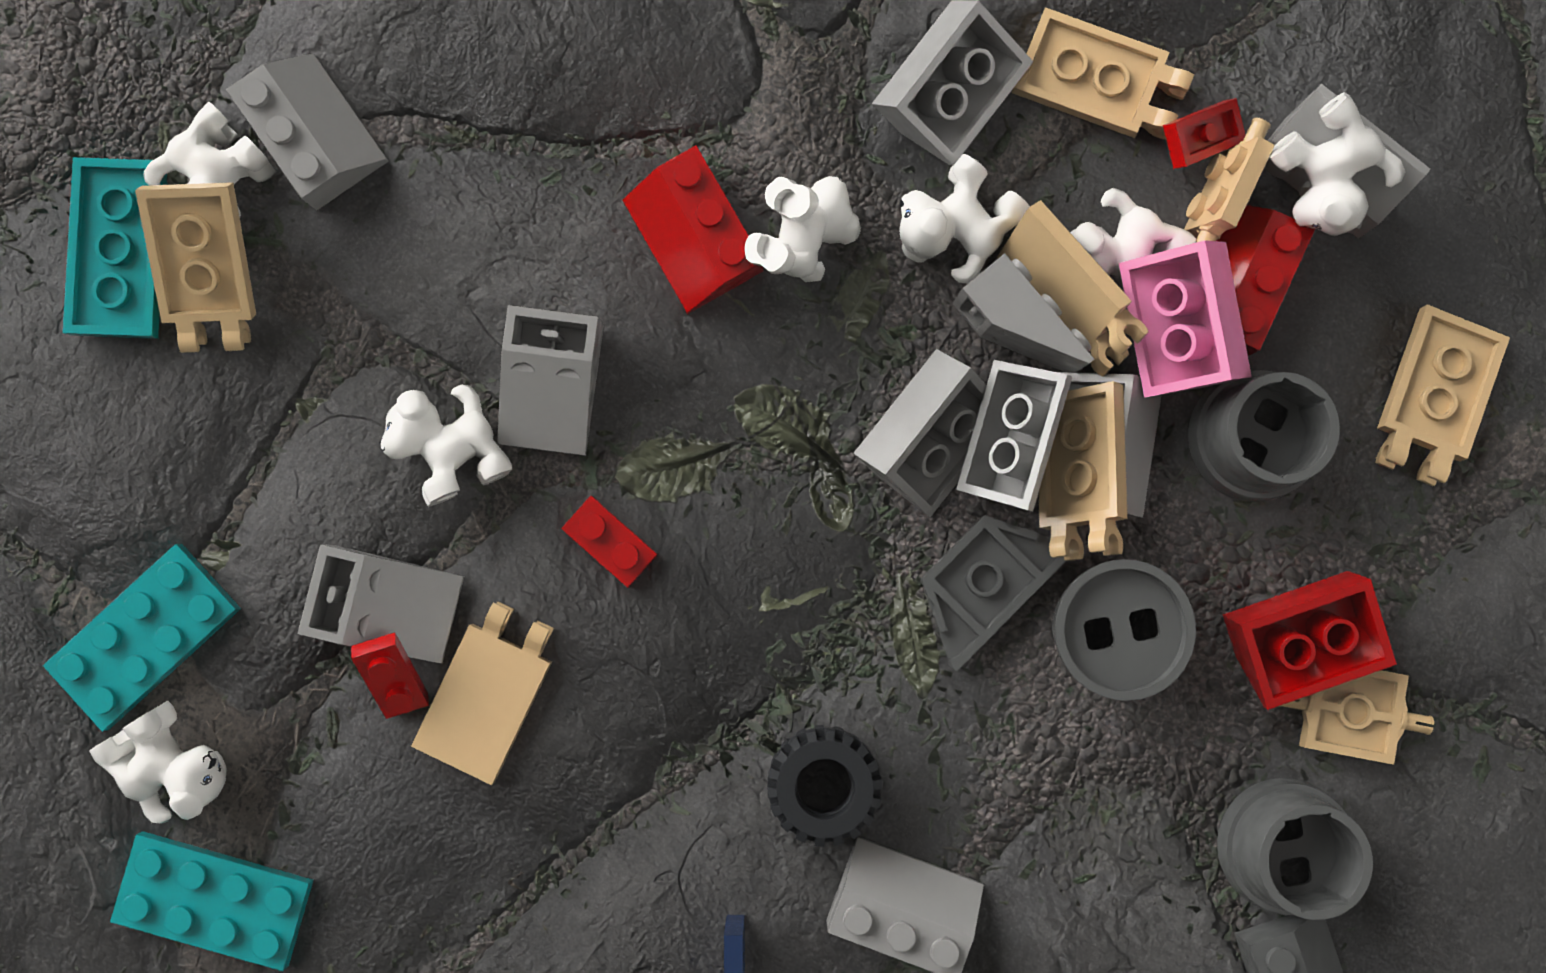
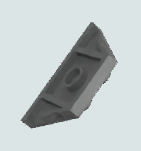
M984 515L920 578L949 665L954 671L957 672L1066 562L1064 557L1052 558L1050 556V537Z

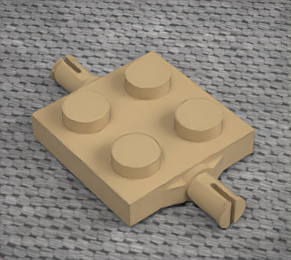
M1261 118L1252 119L1244 140L1234 148L1216 154L1208 164L1205 171V177L1208 180L1202 192L1192 199L1186 211V216L1189 217V220L1184 230L1190 232L1196 238V243L1204 240L1216 241L1223 232L1237 226L1275 146L1264 139L1268 129L1271 127V124Z
M1382 670L1281 705L1302 710L1303 725L1299 746L1393 765L1397 744L1404 730L1430 735L1433 731L1432 727L1418 725L1416 722L1434 725V718L1432 716L1408 712L1405 696L1409 675Z

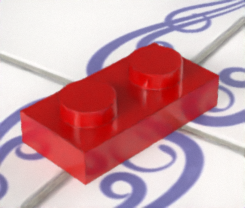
M1237 98L1221 101L1163 125L1173 169L1187 167L1232 148L1243 141L1246 136Z
M591 495L561 528L627 588L634 583L658 555Z
M395 632L351 646V659L386 719L429 706L428 692Z

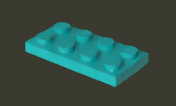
M73 157L63 318L64 334L70 336L158 339L160 312L135 192L140 186H149L144 179V170L153 160ZM167 174L163 176L160 185H167Z
M175 544L52 656L43 667L102 732L107 731L241 608L183 544Z
M143 831L135 836L110 922L284 971L289 967L314 880Z

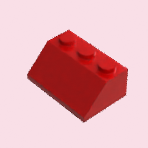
M697 145L655 168L622 199L687 314L764 271L763 266L753 265L746 259L745 243L748 234Z
M1246 205L1237 226L1223 232L1216 241L1226 242L1243 334L1249 356L1260 351L1315 228L1300 227L1294 221V218L1276 210Z
M1345 571L1223 614L1235 656L1261 703L1267 710L1397 665L1372 581L1351 571Z

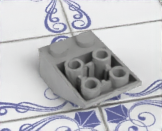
M1005 253L964 286L952 303L981 338L1063 372L1076 373L1094 360L1089 353L1091 345L1084 335L1075 328L1071 331L1059 318L1062 312L1057 303L1045 293L1041 296L1031 285L1032 276L1024 264L1018 259L1011 261Z
M508 305L501 351L497 444L586 456L604 328L599 317Z
M320 544L297 634L352 646L395 632L408 657L443 663L464 576L337 545Z

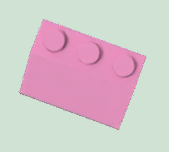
M1204 240L1119 263L1124 293L1132 301L1127 310L1135 318L1142 321L1148 329V333L1138 344L1134 341L1144 398L1252 378L1226 242Z

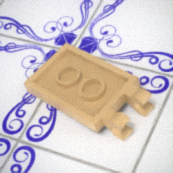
M1045 7L1026 53L1033 63L1012 89V93L1133 138L1136 137L1139 128L1142 127L1153 136L1166 140L1163 125L1177 120L1178 115L1174 112L1149 105L1154 90L1158 87L1167 95L1183 100L1186 92L1189 90L1194 74L1183 69L1165 65L1170 53L1168 51Z
M234 183L140 186L135 192L161 322L176 324L180 352H199V345L207 344L206 329L201 323L206 321H220L225 351L244 350V343L251 342L250 328L245 320H252L256 315Z
M1040 200L1030 206L997 258H1000L1005 253L1011 261L1018 259L1024 264L1032 276L1031 285L1041 296L1045 293L1057 303L1062 312L1059 318L1070 331L1075 328L1088 340L1091 345V356L1094 358L1091 366L1097 374L1103 377L1114 366L1107 359L1106 355L1111 357L1118 366L1129 356L1127 349L1132 345V342L1125 334L1131 336L1138 344L1146 336L1148 329L1142 321L1135 318L1126 309L1132 302L1129 297Z
M1428 304L1420 308L1377 429L1387 432L1389 435L1381 446L1375 463L1391 470L1395 468V465L1404 466L1409 455L1411 443L1430 450L1429 455L1419 468L1416 480L1431 486H1435L1437 481L1446 483L1451 472L1453 459L1460 462L1467 460L1510 337Z
M1111 381L1068 391L1039 489V528L1051 530L1049 552L1052 558L1064 557L1065 561L1083 559L1084 546L1076 527L1090 525L1088 548L1091 553L1103 552V556L1119 555L1123 552V539L1116 526V521L1128 519L1124 390L1122 384Z
M499 601L492 603L485 618L483 628L474 624L468 626L411 747L490 785L495 783L552 664V661L541 657V654L554 630L553 627L541 621L533 622L523 647L502 638L501 635L514 609Z

